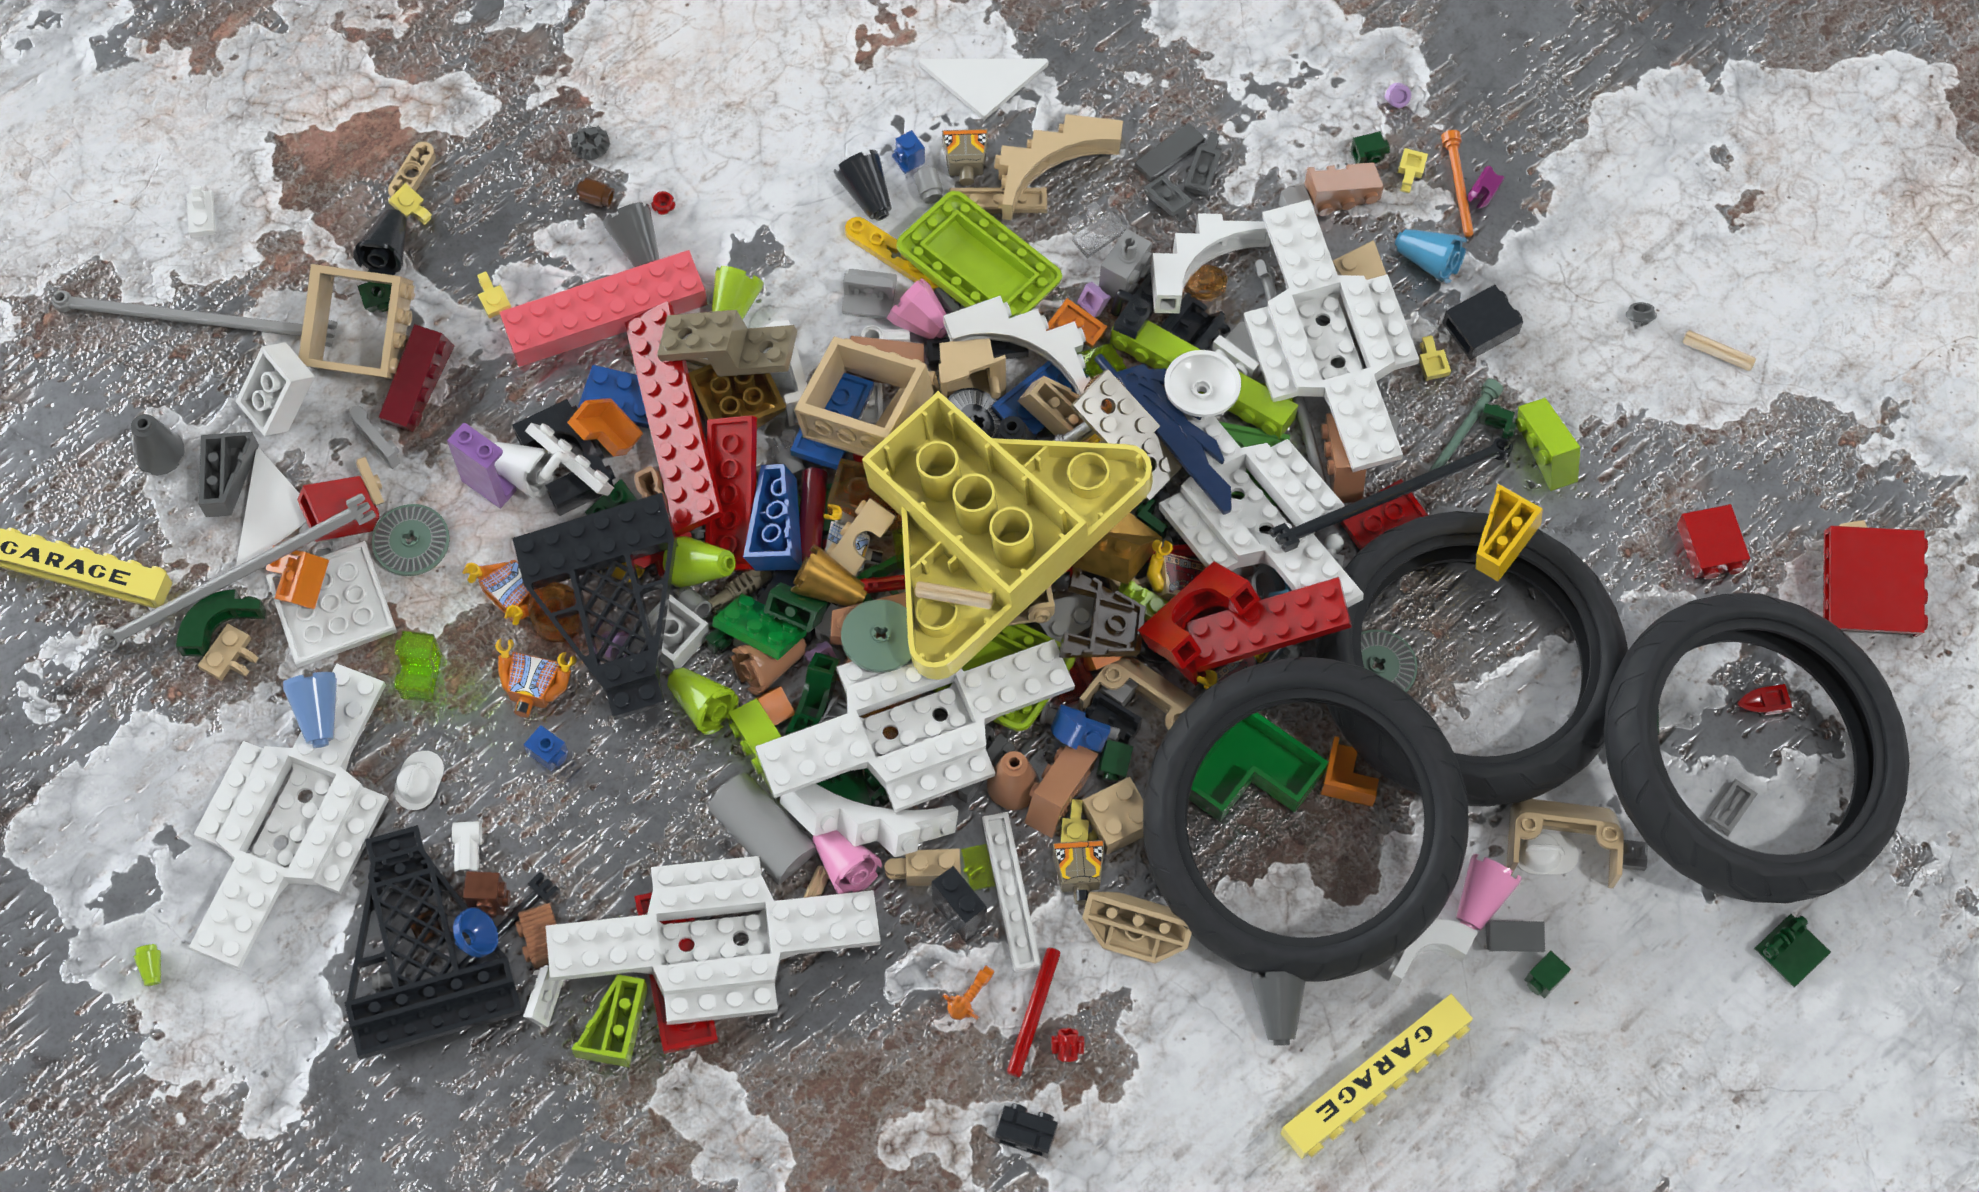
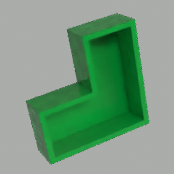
M1255 713L1233 726L1214 744L1197 771L1189 800L1221 822L1252 782L1295 813L1323 777L1329 762L1259 713Z

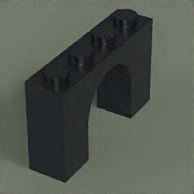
M568 399L512 425L520 445L544 448L525 430L530 423L537 425L546 424L554 430L553 436L558 440L563 439L578 447L583 453L582 456L590 461L589 467L594 471L599 470L609 478L607 482L613 486L612 480L616 478L609 465L605 467L603 464L604 455L598 445L593 446L591 440H583L567 423L578 410L576 405L571 406ZM573 472L545 485L548 496L559 516L602 496V494L596 493Z

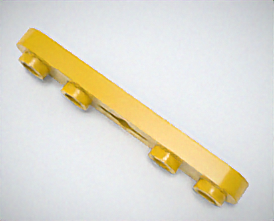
M853 217L847 221L845 233L851 242L911 281L916 282L923 278L930 284L933 291L935 288H938L934 282L919 271L902 254L901 258L898 256L892 258V252L895 254L899 252L896 247L897 239L862 217Z

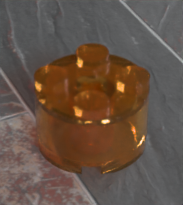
M563 583L547 584L548 586L542 589L538 588L535 591L551 613L573 607L576 604L574 590ZM531 595L528 602V612L536 634L549 642L567 643ZM580 614L558 620L572 640L582 628Z

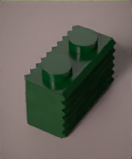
M782 582L778 583L769 592L764 613H769L774 618L778 617L779 620L783 619L788 624L792 623L793 626L797 625L798 628L802 627L807 632L812 631L822 622L828 603L823 600L791 592V586Z

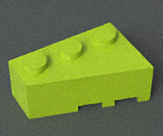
M1546 397L1518 406V415L1515 419L1516 427L1522 433L1550 491L1578 482L1580 446Z
M756 698L729 712L732 721L729 724V728L735 739H741L740 745L745 755H750L754 769L758 774H761L772 793L755 747L782 736Z

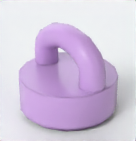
M1394 83L1387 89L1385 99L1393 107L1402 108L1409 103L1411 91L1409 87L1402 83Z

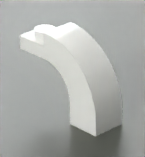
M1435 920L1415 942L1396 955L1398 957L1394 958L1388 970L1393 973L1389 982L1399 987L1412 961L1418 955L1427 951H1440L1462 962L1478 931L1456 921Z

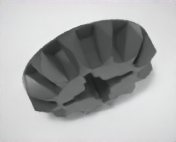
M588 124L585 128L579 127L578 131L572 134V150L582 159H598L609 149V136L606 130H602L599 125L592 127ZM585 138L594 139L595 147L593 144L586 143Z

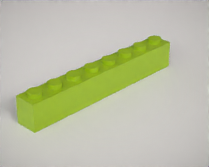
M1149 320L1136 339L1113 330V328L1111 331L1110 344L1154 369H1168L1170 364L1180 355L1200 350ZM1239 372L1241 378L1240 394L1234 405L1227 411L1241 417L1243 421L1262 429L1268 435H1276L1277 439L1280 440L1282 434L1287 431L1295 420L1298 404L1289 399L1273 402L1266 386Z

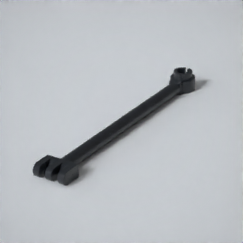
M539 872L527 884L532 892L496 927L498 940L519 920L518 912L531 909L540 899L547 904L559 894L560 889L557 886L552 887L546 892L553 884L549 879L539 885L545 879V875L542 872ZM467 955L459 963V968L463 969L473 966L481 957Z

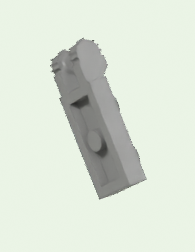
M358 405L352 407L349 415L353 419L354 426H356L386 463L394 469L400 464L397 456L399 450L391 440L387 442L383 438V431L376 423L371 424L368 413L363 407Z

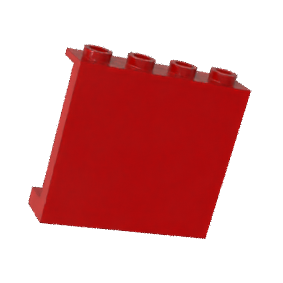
M1830 526L1825 529L1823 618L1832 622L1841 630L1913 634V637H1918L1925 633L1928 627V616L1925 615V605L1928 601V590L1925 589V579L1928 576V565L1925 564L1928 540L1925 538V530Z

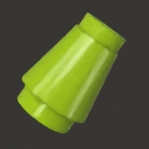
M157 944L135 948L136 955L133 958L144 981V986L160 984L161 950H158Z

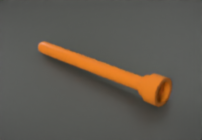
M1448 130L1441 135L1442 145L1449 151L1463 233L1465 237L1469 238L1473 236L1474 232L1458 151L1462 143L1461 134L1458 130Z

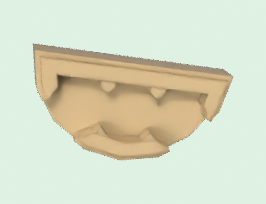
M366 457L357 459L356 466L360 471L373 505L383 504L384 500L380 493L382 485L378 475L372 474Z

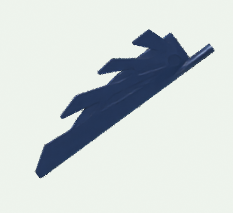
M1102 354L1097 355L1094 361L1103 372L1109 369L1160 425L1154 433L1223 515L1230 513L1232 509L1231 486L1209 465L1204 452L1205 450L1216 461L1223 464L1224 457L1219 445L1213 437L1189 422L1183 412L1170 402L1165 388L1162 386L1164 385L1167 369H1148L1145 364L1117 372ZM1192 416L1198 420L1202 419V417Z

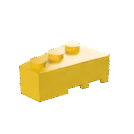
M1497 484L1494 500L1491 504L1487 523L1477 550L1476 569L1499 581L1541 526L1543 508Z

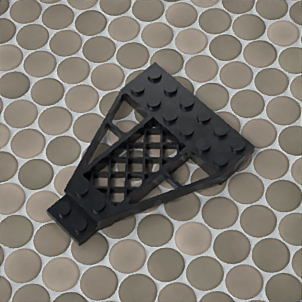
M663 493L512 538L524 586L605 690L614 720L666 705L659 681L661 672L660 658L678 542ZM668 550L664 579L640 585L634 560ZM616 567L626 572L620 583L610 579ZM608 568L605 575L596 572ZM591 575L601 579L595 591L585 587ZM571 579L576 604L573 607L551 613L534 590ZM629 579H631L633 590L625 587ZM607 583L617 587L610 599L600 594ZM662 588L656 634L653 635L643 595ZM583 591L592 595L587 604L585 603ZM622 591L632 595L626 607L616 603ZM597 598L607 603L601 615L591 610ZM635 603H637L639 614L632 611ZM613 606L623 611L616 623L606 618ZM580 614L589 655H583L559 624V619ZM588 614L598 619L593 628L591 627ZM628 615L639 619L632 631L622 626ZM603 622L613 626L607 639L597 634ZM642 626L646 638L638 635ZM619 630L629 635L622 647L612 642ZM594 638L604 642L599 652L597 651ZM634 638L645 643L637 654L628 650ZM609 646L619 650L614 661L602 658Z
M416 825L365 839L370 860L369 883L347 1000L344 1002L359 1060L523 1014L508 956L503 953L498 945L494 952L499 959L463 969L459 968L454 947V933L450 931L441 893L447 891L462 911L469 908L424 850L419 826ZM421 884L429 888L422 899L411 894L414 888ZM396 892L402 895L395 906L384 901L389 893ZM433 893L435 894L438 907L428 903ZM407 899L418 903L411 915L400 910ZM382 907L391 911L386 920ZM424 907L435 912L428 923L417 918ZM373 910H376L384 951L363 958L371 913ZM397 914L407 919L401 931L390 926ZM439 917L441 918L443 931L433 927ZM413 923L424 928L417 940L406 934ZM388 931L397 935L392 945L390 943ZM429 932L440 936L434 948L423 943ZM462 932L464 939L470 938L467 933ZM403 939L414 944L407 955L396 951ZM445 941L449 956L439 952ZM419 947L430 953L423 964L412 959ZM394 956L403 960L398 969H396ZM435 956L446 961L440 973L428 968ZM381 962H388L393 988L355 999L361 968ZM408 964L419 969L412 981L402 976ZM452 966L453 972L447 973L450 967ZM425 972L434 976L428 979L420 980ZM399 980L405 983L406 985L400 986Z

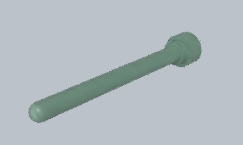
M1491 378L1485 381L1481 387L1482 396L1429 471L1444 466L1483 412L1485 404L1499 398L1504 388L1498 381Z

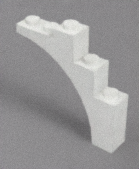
M1198 213L1195 234L1175 233L1173 253H1153L1150 272L1154 313H1180L1184 286L1190 277L1205 263L1231 251L1250 247H1269L1270 237L1265 223L1262 221H1223L1222 214Z
M1001 296L943 316V323L950 341L990 338V340L1011 342L1029 348L1045 357L1063 373L1073 386L1076 394L1081 395L1093 383L1091 378H1086L1083 369L1086 367L1082 355H1077L1078 352L1083 350V342H1086V338L1082 328H1077L1075 321L1046 331L1049 329L1045 315L1040 316L1038 308L1009 318L1012 316L1010 307L1007 302L1003 303Z
M816 783L780 797V804L813 836L837 830L854 847L878 841L894 857L917 851L918 843L955 833L959 811L953 805L935 809L901 810L895 813L894 809L874 807L848 800L831 793Z

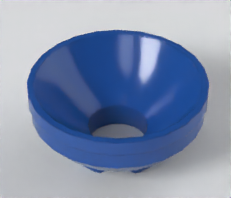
M469 908L456 917L453 933L455 943L460 950L473 957H483L495 950L498 944L497 928L484 911L477 908ZM462 932L469 935L471 945L465 941Z

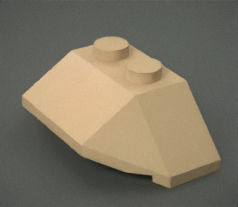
M1089 892L1082 917L1103 949L1151 963H1158L1180 951L1188 949L1192 934L1188 928L1184 927H1188L1181 918L1174 915L1168 906L1120 892Z

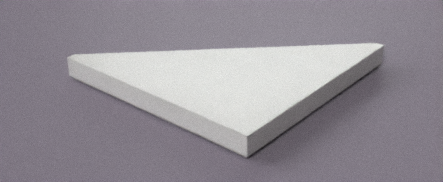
M921 59L919 61V66L984 121L1049 65V60Z
M260 448L255 453L236 566L271 549L273 545L277 546L296 536L303 523L306 522L297 501L300 493Z

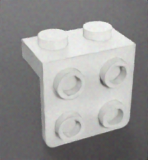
M1239 322L1226 338L1219 335L1214 340L1212 351L1228 358L1239 372L1253 380L1262 372L1245 322Z

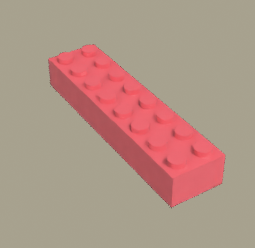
M687 250L500 311L499 313L518 367L627 332L625 327L626 321L666 301L672 305L674 315L708 304L699 273L690 251Z

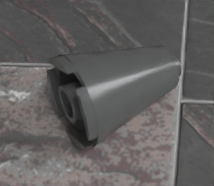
M642 202L623 206L617 209L618 215L612 218L611 214H609L603 220L605 229L634 268L659 260L651 209L647 203L645 206Z
M149 414L139 415L132 421L133 458L139 469L156 476L168 474L175 470L185 454L184 443L180 436Z
M1285 971L1266 972V976L1261 975V978H1259L1258 973H1252L1251 980L1267 1039L1273 1040L1274 1046L1290 1045V1040L1296 1039L1306 981Z

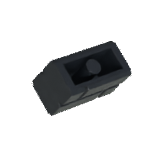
M1012 1103L1011 1107L1005 1105L995 1133L994 1142L1048 1159L1058 1122L1054 1121V1116L1048 1113L1038 1112V1115L1028 1113L1027 1108L1015 1103Z

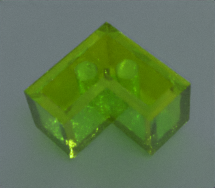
M402 631L401 640L398 639L395 645V655L398 656L402 667L400 674H396L394 687L397 689L401 699L433 702L442 659V652L434 634Z

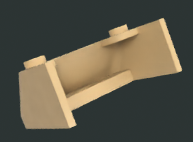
M1124 656L1120 660L1106 665L1080 697L1078 710L1085 712L1086 708L1091 706L1094 695L1097 691L1100 692L1102 686L1110 690H1117L1122 688L1128 679L1131 678L1139 684L1135 693L1167 714L1165 725L1169 730L1181 713L1195 699L1134 657Z
M1538 799L1513 803L1509 815L1507 868L1514 872L1519 863L1520 839H1535L1540 835L1542 829L1596 835L1598 844L1610 850L1608 888L1615 887L1622 876L1624 833L1613 810L1604 807Z

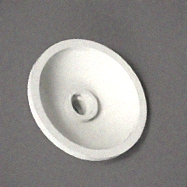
M1194 350L1180 355L1170 364L1165 374L1164 386L1168 399L1180 411L1196 417H1212L1224 413L1237 401L1241 389V378L1235 365L1225 356L1208 350Z

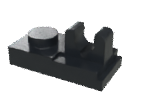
M1222 311L1210 314L1188 343L1200 350H1208L1210 348L1209 342L1211 340L1214 342L1219 336L1218 330L1223 334L1231 331L1230 327L1224 322L1226 320L1225 314Z

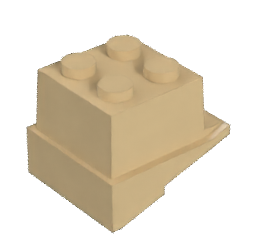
M990 338L939 343L940 393L948 398L955 391L963 388L983 390L994 399H999L1006 394L1005 355L997 358L993 357Z

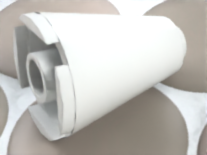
M496 442L495 444L503 450L502 456L495 462L496 471L531 498L544 496L547 493L545 485L555 481L557 476L552 473L549 479L545 480L539 473L553 455L543 448Z

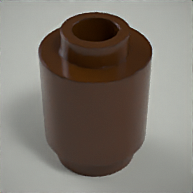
M587 177L578 183L576 194L579 195L580 201L601 208L611 205L615 192L614 188H611L609 184Z

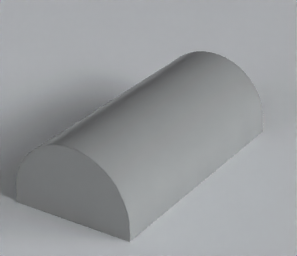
M741 773L728 781L709 803L708 809L712 815L751 856H759L760 866L778 885L783 883L817 853L813 841L748 773Z

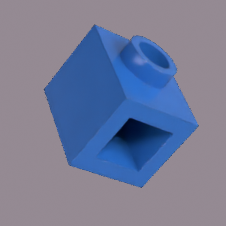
M542 725L523 744L526 753L551 772L556 766H561L567 758L568 749L565 742Z

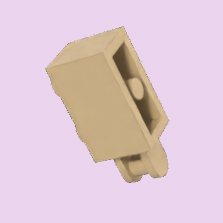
M960 849L917 850L906 854V858L889 859L884 865L885 875L891 880L907 879V886H931L934 879L952 866L961 874Z

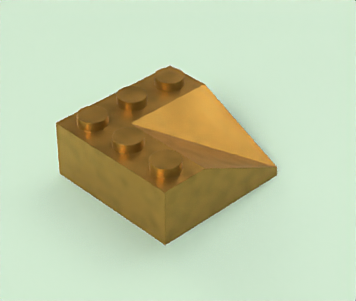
M711 364L689 372L695 400L706 424L707 419L752 415L757 417L758 429L786 410V405L770 373L718 377Z
M1129 513L1072 566L1129 584L1155 552L1152 548L1153 542L1155 540L1162 541V537Z

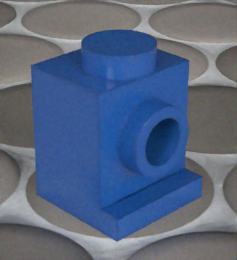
M912 130L895 139L896 149L892 157L904 174L925 163V147Z

